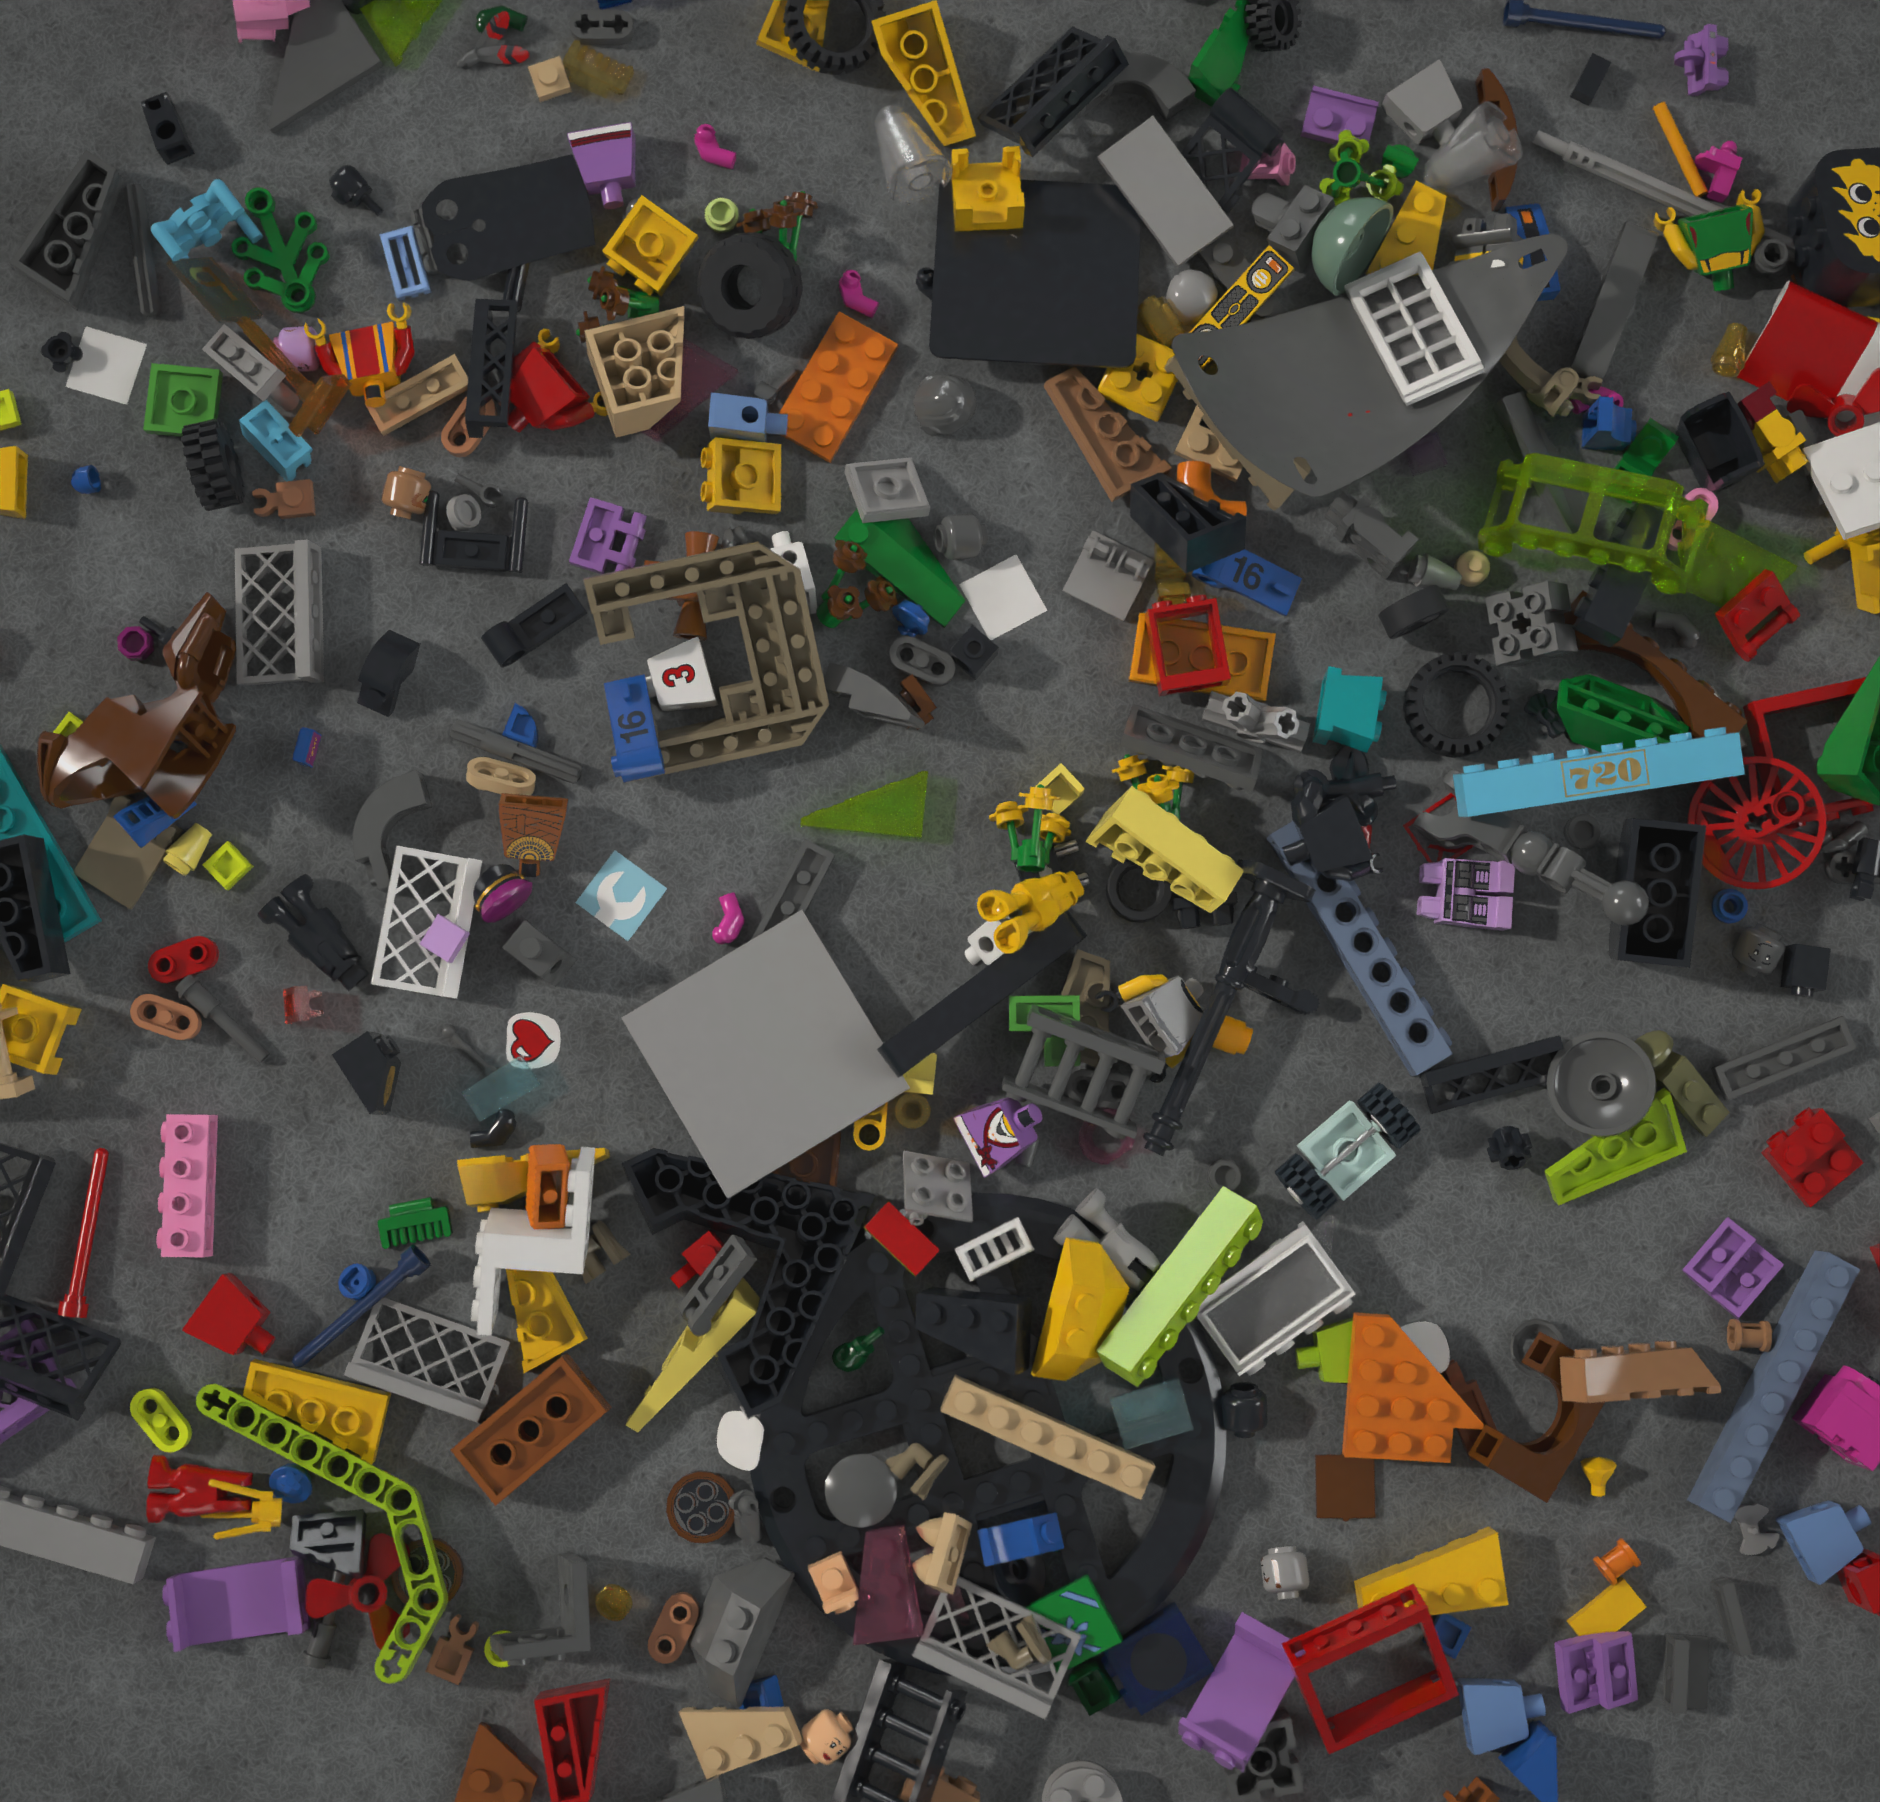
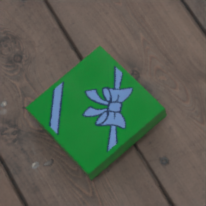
M1088 1574L1025 1606V1608L1082 1634L1067 1670L1121 1643L1123 1640ZM1040 1625L1042 1633L1051 1630ZM1059 1633L1044 1638L1052 1657L1065 1653L1071 1642L1070 1638ZM1062 1660L1054 1662L1057 1672L1062 1663Z

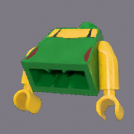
M1754 189L1752 201L1745 198V192L1742 190L1736 199L1737 206L1678 219L1679 225L1674 224L1676 213L1673 208H1667V214L1670 218L1668 221L1660 220L1658 213H1655L1654 225L1659 231H1664L1663 235L1672 253L1687 269L1694 270V272L1701 276L1712 274L1714 291H1724L1735 287L1733 269L1749 265L1751 256L1754 255L1756 247L1762 240L1765 228L1761 209L1756 206L1761 199V192L1758 189Z

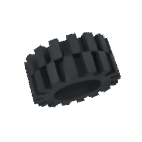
M1248 0L1250 5H1246L1245 11L1249 15L1244 17V22L1249 23L1246 34L1252 35L1249 41L1251 45H1255L1257 51L1290 49V46L1295 45L1296 41L1294 38H1299L1300 35L1297 27H1301L1302 21L1298 20V15H1302L1301 8H1296V5L1299 3L1298 0Z

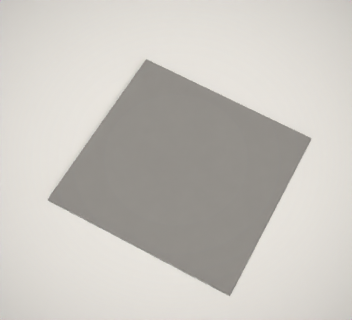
M800 910L621 1017L727 1199L910 1089L903 1075L898 1078L877 1049L883 1045V1042L803 910Z

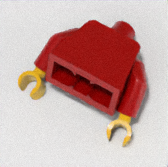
M549 329L540 330L538 333L539 342H532L514 356L510 401L516 407L509 413L508 425L519 433L529 423L535 428L555 431L581 424L593 418L595 412L600 416L608 415L606 407H601L597 403L599 400H603L600 391L595 394L593 402L589 403L587 400L590 396L555 357L554 353L560 348L559 337H556L552 342H544L551 335Z

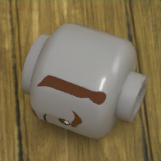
M1296 1546L1268 1549L1269 1555H1265L1261 1559L1264 1589L1269 1593H1277L1278 1600L1299 1598L1298 1591L1305 1590L1310 1583L1306 1556L1301 1552H1297Z

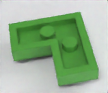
M1080 995L1009 996V1032H1032V1027L1027 1025V1016L1032 1004L1080 1021ZM1055 1035L1046 1039L1044 1044V1067H1059L1067 1046L1064 1043L1065 1039ZM1080 1052L1074 1066H1080Z

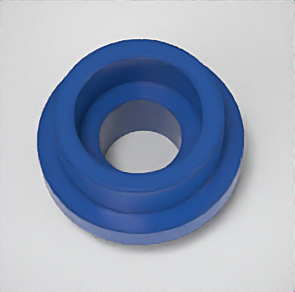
M1724 889L1714 896L1711 905L1714 916L1719 921L1727 924L1736 923L1743 919L1748 909L1745 896L1735 889ZM1726 900H1730L1734 904V910L1731 913L1726 912L1723 907Z

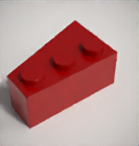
M611 1678L540 1691L534 1700L551 1802H589L594 1794Z

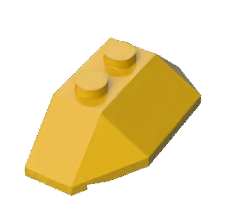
M1071 1237L1065 1238L1031 1375L1067 1381L1102 1362L1096 1350L1122 1318L1129 1287L1100 1243Z

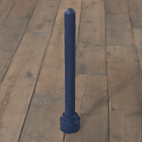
M1507 0L1503 17V26L1517 28L1520 24L1525 25L1526 22L1650 38H1662L1666 33L1665 27L1661 24L1529 8V4L1524 3L1523 0Z
M411 1245L401 1254L397 1268L294 1355L292 1359L293 1365L299 1368L306 1365L405 1278H412L414 1275L420 1276L431 1266L427 1256L417 1246Z

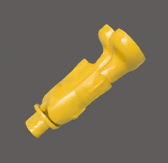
M1059 871L1041 878H1030L1015 884L1011 894L1001 890H988L978 898L977 909L980 916L989 922L1001 920L1017 909L1022 910L1021 916L1003 922L994 931V942L997 948L1004 953L1012 954L1023 947L1029 930L1039 932L1051 926L1058 919V916L1078 902V898L1084 895V888L1075 872L1069 871L1064 873Z

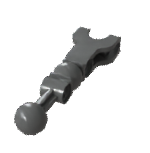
M1451 769L1443 778V782L1446 785V789L1456 796L1453 775L1461 774V772ZM1456 806L1450 814L1444 816L1422 812L1413 823L1420 834L1444 849H1457L1465 845H1473L1509 864L1513 863L1514 867L1523 874L1538 875L1540 881L1557 891L1566 894L1571 887H1574L1602 902V909L1606 917L1615 924L1623 926L1636 924L1646 915L1649 907V898L1646 891L1637 883L1626 880L1613 884L1585 870L1584 867L1587 862L1574 851L1557 843L1553 844L1552 840L1543 833L1528 832L1525 826L1501 812L1459 817Z

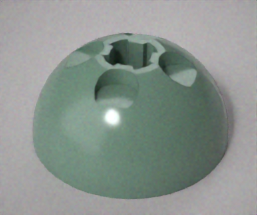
M1371 197L1350 199L1331 209L1319 223L1313 238L1312 263L1321 283L1335 296L1346 292L1344 285L1360 278L1378 252L1392 221L1393 206L1390 203Z

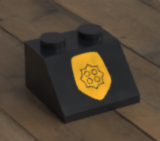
M367 1031L333 1053L332 1056L369 1114L386 1115L391 1111L401 1062L396 1056L400 1053V1050L391 1036L385 1037L381 1033Z

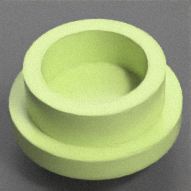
M717 198L707 205L705 220L712 230L728 232L738 223V208L731 200Z

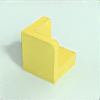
M1062 763L1035 786L1037 787L1039 784H1042L1044 788L1051 789L1050 796L1061 797V800H1053V810H1051L1059 815L1076 801L1085 790Z
M931 1053L903 1074L910 1087L905 1092L933 1095L937 1061L935 1053Z

